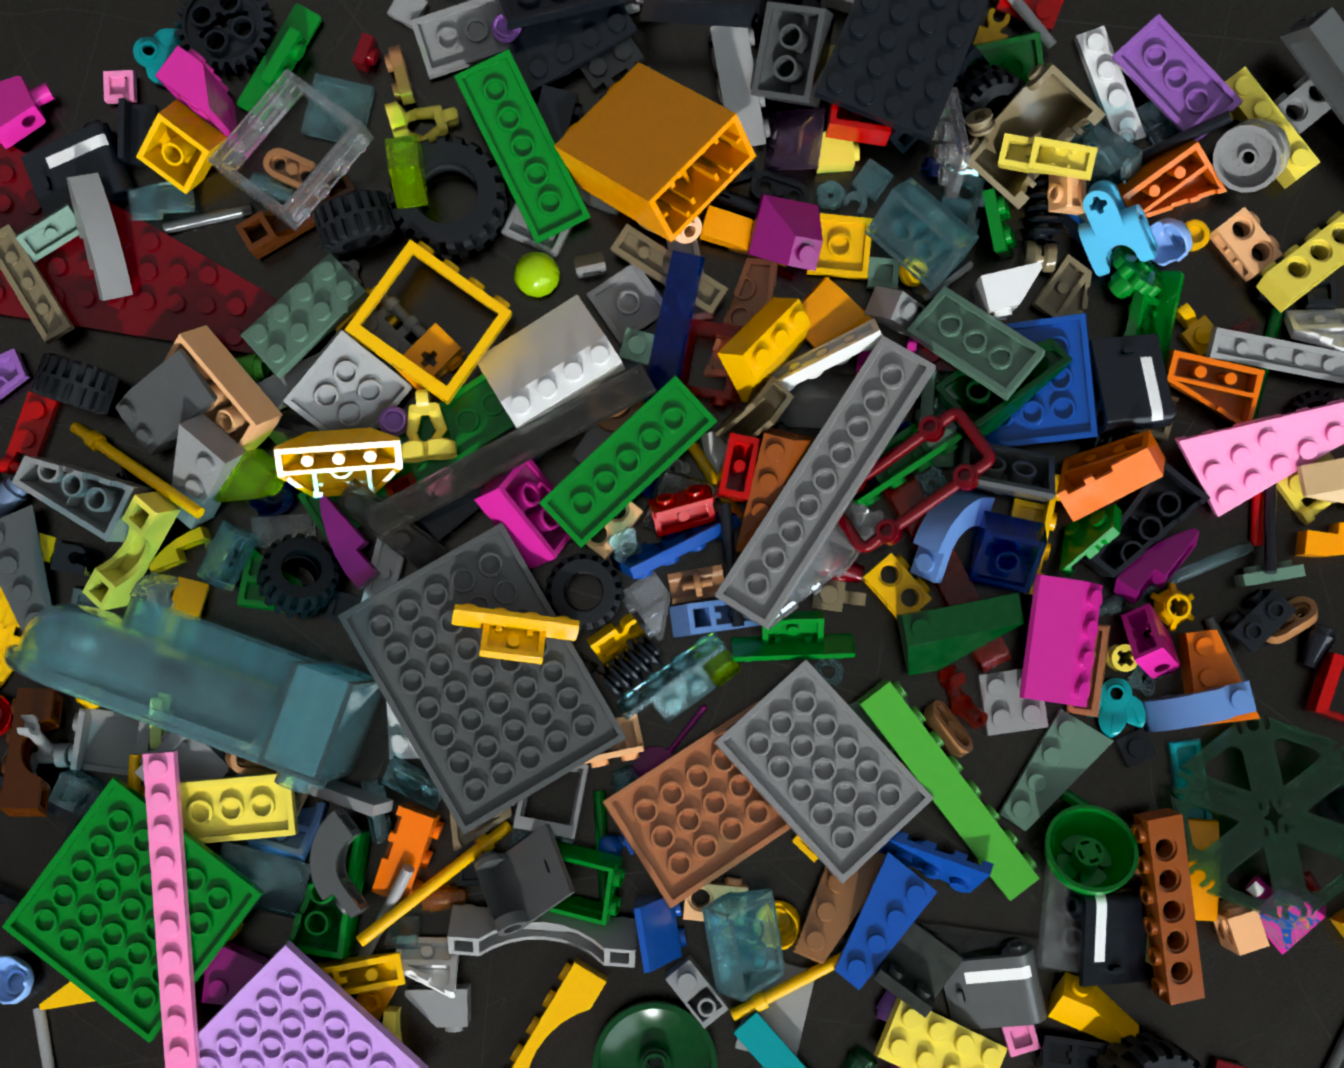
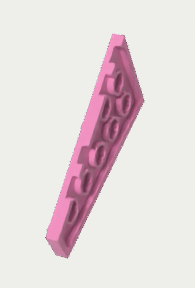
M1344 398L1313 408L1296 409V412L1281 415L1279 413L1233 424L1232 427L1220 430L1211 429L1203 431L1202 434L1175 438L1201 490L1211 497L1208 503L1213 513L1218 517L1295 473L1298 471L1297 466L1310 464L1343 445Z

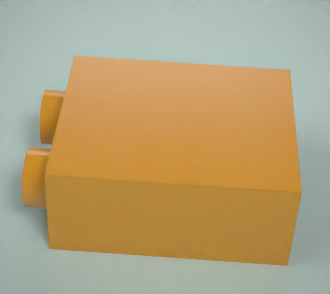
M639 62L620 81L614 83L608 89L606 95L577 123L571 125L564 136L554 145L580 188L670 242L756 157L735 112Z

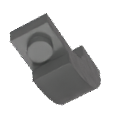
M341 808L331 812L316 832L310 852V871L314 886L321 899L325 900L335 896L337 898L335 902L339 910L353 918L363 913L370 905L351 881L346 870L348 848L353 840L362 832L346 810Z

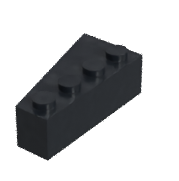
M1165 462L1163 477L1125 495L1117 505L1122 510L1120 534L1109 544L1104 545L1091 559L1085 555L1080 560L1102 577L1115 578L1144 554L1147 548L1160 541L1167 535L1170 529L1179 522L1184 521L1191 515L1190 513L1199 505H1203L1211 497Z

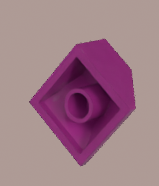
M761 193L747 254L791 267L816 271L823 243L819 206Z

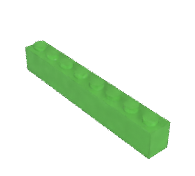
M886 678L857 699V703L911 774L934 797L933 803L978 862L982 865L984 860L994 864L990 874L991 879L1009 901L1013 900L1040 879L1034 872V869L1038 866L1027 852L1024 854L1019 852L1015 846L1019 841L1009 828L1003 831L997 823L1001 817L990 803L984 806L978 798L982 792L971 779L967 782L959 773L963 770V767L953 755L946 756L941 749L945 744L934 730L930 733L922 724L926 719L916 706L912 708L908 706L904 700L908 695L897 681L892 684Z

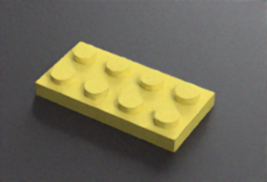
M293 771L180 781L183 828L203 844L293 836L299 833Z
M897 997L873 1055L900 1068H1000L1008 1048L932 1011L925 1018Z

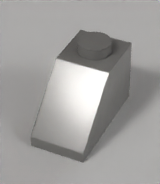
M471 983L456 984L455 998H450L424 984H409L405 989V997L436 1028L445 1027V1032H461L463 1027L469 1026L471 1022Z

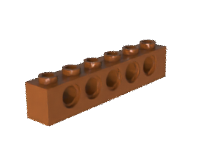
M1170 808L1134 814L1135 825L1132 827V832L1139 849L1137 869L1141 874L1142 880L1140 897L1145 904L1146 917H1144V928L1149 936L1150 947H1148L1147 954L1153 967L1154 977L1151 979L1153 992L1156 997L1170 1006L1205 998L1183 815ZM1162 840L1160 849L1156 851V844ZM1165 871L1164 879L1159 881L1161 873ZM1169 901L1168 909L1163 912L1164 905ZM1173 932L1171 940L1167 942L1169 934ZM1177 962L1175 970L1171 972L1172 966Z

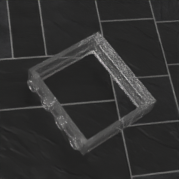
M286 69L208 161L222 176L296 231L303 221L309 218L310 213L320 201L328 196L331 188L349 171L350 166L359 155L366 151V147L374 137L361 121ZM304 95L349 127V129L287 202L281 205L240 174L238 169L297 100Z

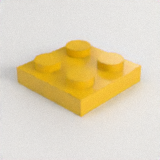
M820 213L823 243L816 271L807 270L806 274L867 280L873 218Z

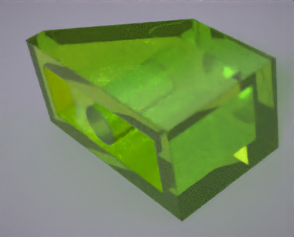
M410 135L385 139L388 170L397 208L403 209L428 205L422 148L417 136Z
M263 449L246 451L214 497V500L220 503L274 496L284 485V482L277 476L275 460Z

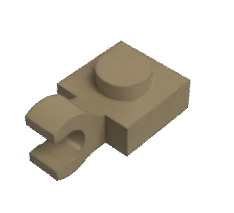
M815 578L811 608L842 612L843 603L865 606L866 593L845 591L846 582Z

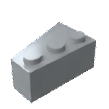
M203 413L179 424L171 485L205 509L204 515L197 519L176 505L181 509L177 518L190 529L214 518L248 454L247 450Z

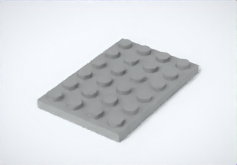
M807 660L802 662L714 743L841 884L852 876L934 799Z

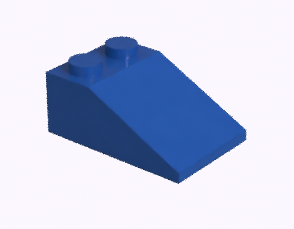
M659 892L636 896L634 903L635 921L644 973H648L682 956L681 947H687L685 929H678L677 916H682L680 903L669 909Z

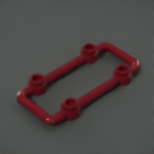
M955 407L946 410L938 417L934 415L923 417L918 424L917 432L877 460L854 497L864 494L868 488L869 480L924 441H939L945 433V426L954 420H957L983 458L973 465L961 464L954 469L952 480L895 520L890 518L880 520L875 527V534L865 541L844 512L837 524L857 551L868 553L881 544H896L901 539L902 530L958 490L970 491L976 488L980 481L979 475L987 471L994 464L995 452L963 409Z

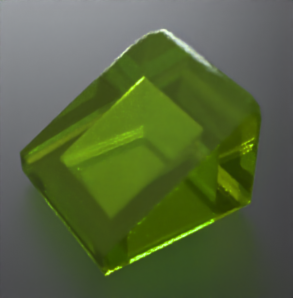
M720 639L696 657V660L717 687L741 670L739 664L733 661L732 655Z

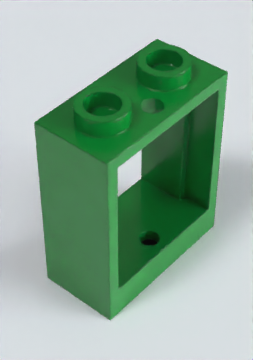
M556 840L563 861L607 871L608 877L604 903L571 895L549 911L606 926L612 916H617L621 905V898L617 897L618 887L622 886L625 877V869L621 868L623 857Z

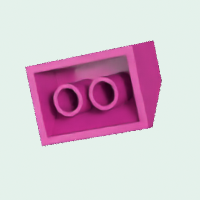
M525 453L491 479L474 500L495 526L503 523L525 563L532 569L554 560L571 537L539 504L554 489V486L530 456Z

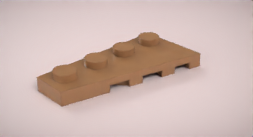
M875 853L843 884L837 880L826 866L824 867L795 944L794 953L820 964L826 961L865 903L871 885L883 863L885 854Z

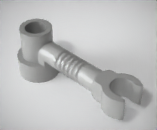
M20 715L24 720V727H17V732L19 735L29 737L38 747V763L54 764L56 767H70L71 762L68 761V751L73 743L52 744L41 732L35 715Z

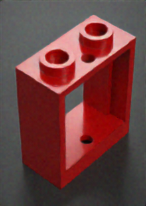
M1337 653L1326 654L1318 668L1305 711L1344 724V714L1329 708L1342 668L1344 667L1343 655Z

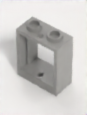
M582 764L570 771L571 773L579 774L570 825L525 817L529 800L528 796L517 804L513 828L533 833L544 824H550L554 837L575 841L589 765Z

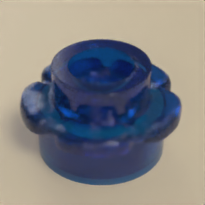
M926 158L925 167H922L923 170H928L927 176L945 177L946 171H952V168H949L950 159Z

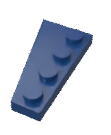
M719 512L715 513V522L690 528L686 532L683 530L665 535L659 543L646 545V542L633 546L635 552L621 557L620 552L610 556L612 564L615 568L633 579L646 578L653 573L654 569L662 565L674 564L680 560V556L688 552L702 550L706 547L707 542L715 538L722 539ZM732 513L733 529L741 526L737 514Z
M902 831L897 832L876 852L886 854L888 851L904 865L912 866L922 871L924 876L930 879H940L950 884V887L955 891L967 892L969 894L990 876L994 866L993 863L984 860L982 865L967 861L968 855L956 850L954 854L941 852L937 848L936 843L928 840L910 841V835Z
M888 851L834 967L838 974L858 990L862 988L937 893L933 887Z

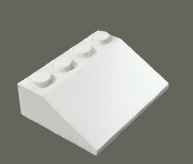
M578 295L570 298L488 350L478 363L479 368L500 403L522 435L626 370L622 360Z

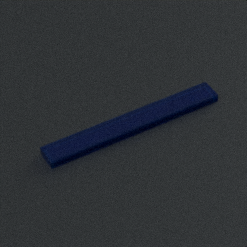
M675 250L672 252L642 394L644 404L675 375L679 379L705 260L703 256ZM658 477L639 495L648 498L654 497Z

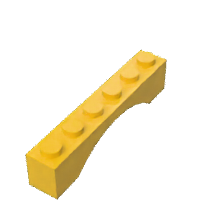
M577 957L572 965L566 962L558 976V979L562 981L556 992L550 989L542 1003V1006L546 1008L540 1018L534 1016L525 1031L530 1035L524 1045L518 1043L509 1060L514 1062L511 1068H530L537 1049L554 1029L574 1015L591 1009L606 984L608 976Z

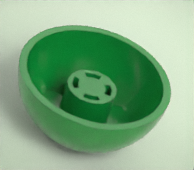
M1076 805L1066 808L1054 817L1045 835L1044 851L1051 872L1064 886L1077 893L1098 896L1114 892L1125 885L1136 871L1139 861V849L1135 836L1129 826L1119 816L1105 808L1095 805Z

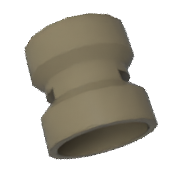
M1026 240L1022 249L1021 266L1041 262L1043 273H1053L1057 261V244L1047 242L1044 245H1039L1035 241Z

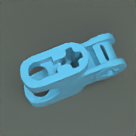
M1098 180L1093 183L1083 200V209L1089 221L1080 223L1078 232L1095 274L1103 276L1110 273L1114 261L1110 256L1112 253L1111 248L1118 245L1130 247L1137 255L1139 261L1146 262L1155 259L1158 245L1140 204L1125 207L1117 186L1109 180Z

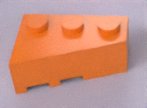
M1195 140L1155 157L1117 185L1125 207L1140 204L1146 218L1173 210L1174 207L1186 203L1200 201L1201 198L1213 194L1227 192L1223 183L1218 179L1201 145Z
M1169 350L1165 370L1170 387L1232 425L1253 420L1265 370L1182 351Z
M1217 629L1176 633L1184 694L1242 681ZM1255 711L1232 717V719L1205 725L1260 719L1258 712Z
M406 801L398 806L396 815L399 817L394 831L391 830L388 841L390 842L385 856L381 859L371 891L387 897L402 866L409 864L415 870L399 902L422 886L423 881L419 880L422 868L428 869L434 853L429 848L433 839H439L444 826V822L440 821L441 812L410 801Z

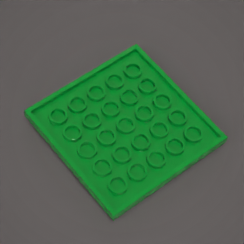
M116 776L111 779L2 928L150 1043L162 1029L146 798ZM183 828L194 983L196 984L265 891Z

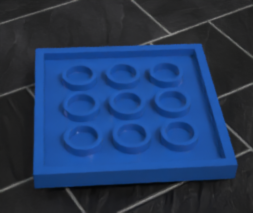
M1082 313L1005 324L1033 343L1053 338L1072 358V362L1002 425L987 435L985 439L988 443L1015 447L1099 437L1087 314Z

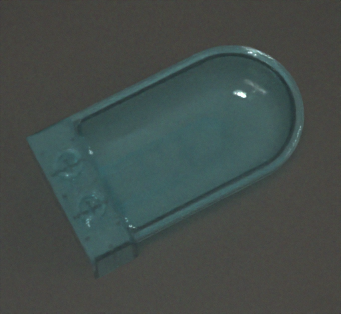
M135 596L131 597L124 616L75 603H61L49 606L32 617L23 631L19 644L8 645L3 655V660L10 669L28 679L67 695L278 771L274 781L276 784L308 795L312 794L314 788L324 790L326 783L353 773L382 696L375 680L369 674L330 660L317 661L177 609Z

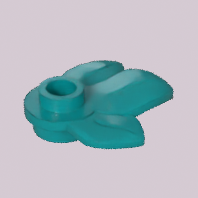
M160 29L153 37L138 39L133 46L135 60L145 67L148 78L155 84L164 86L155 75L182 41L178 40L175 35V31L178 29ZM151 47L154 53L146 55L143 53V49Z
M1120 677L1108 679L1102 687L1098 722L1100 729L1108 738L1118 735L1126 723L1142 728L1146 720L1143 702L1132 695L1131 685ZM1113 688H1120L1123 695L1120 698H1113L1110 692Z

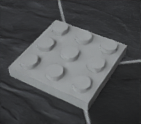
M340 328L282 397V401L321 431L369 427L378 430L380 413L387 407L398 406L413 386Z

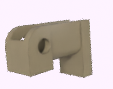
M772 375L741 410L736 409L723 420L714 434L726 444L730 432L756 438L765 429L768 430L775 424L794 396Z

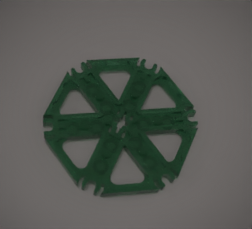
M1262 717L1257 720L1259 728L1255 731L1248 729L1246 720L1242 721L1240 726L1241 735L1237 730L1236 723H1234L1180 766V769L1192 773L1190 776L1183 771L1177 772L1176 777L1183 779L1187 784L1186 787L1180 789L1172 786L1171 789L1174 795L1184 797L1180 799L1170 795L1172 810L1183 815L1188 863L1197 862V864H1193L1189 868L1190 876L1196 871H1202L1206 878L1199 884L1201 889L1209 886L1211 881L1215 883L1211 889L1206 891L1207 894L1278 921L1280 918L1277 914V907H1282L1281 914L1284 920L1290 919L1288 909L1292 906L1300 910L1301 918H1306L1308 911L1305 903H1308L1312 916L1344 891V872L1320 892L1309 891L1306 888L1297 844L1337 858L1344 864V825L1308 812L1335 789L1344 786V762L1341 760V755L1344 754V746L1340 747L1334 754L1331 751L1334 747L1340 745L1339 741L1267 717L1269 730H1265V721ZM1279 739H1287L1310 747L1318 754V760L1286 786H1283L1274 743ZM1237 747L1243 756L1250 791L1206 776L1204 774L1205 765L1226 748ZM1270 801L1274 812L1282 815L1276 827L1278 833L1275 832L1271 821H1265L1264 819L1269 813ZM1258 803H1261L1262 810H1260ZM1192 808H1200L1239 823L1206 850H1199L1193 845L1187 814ZM1264 828H1267L1268 836L1265 835ZM1262 848L1272 888L1271 896L1265 900L1234 890L1227 883L1228 875Z

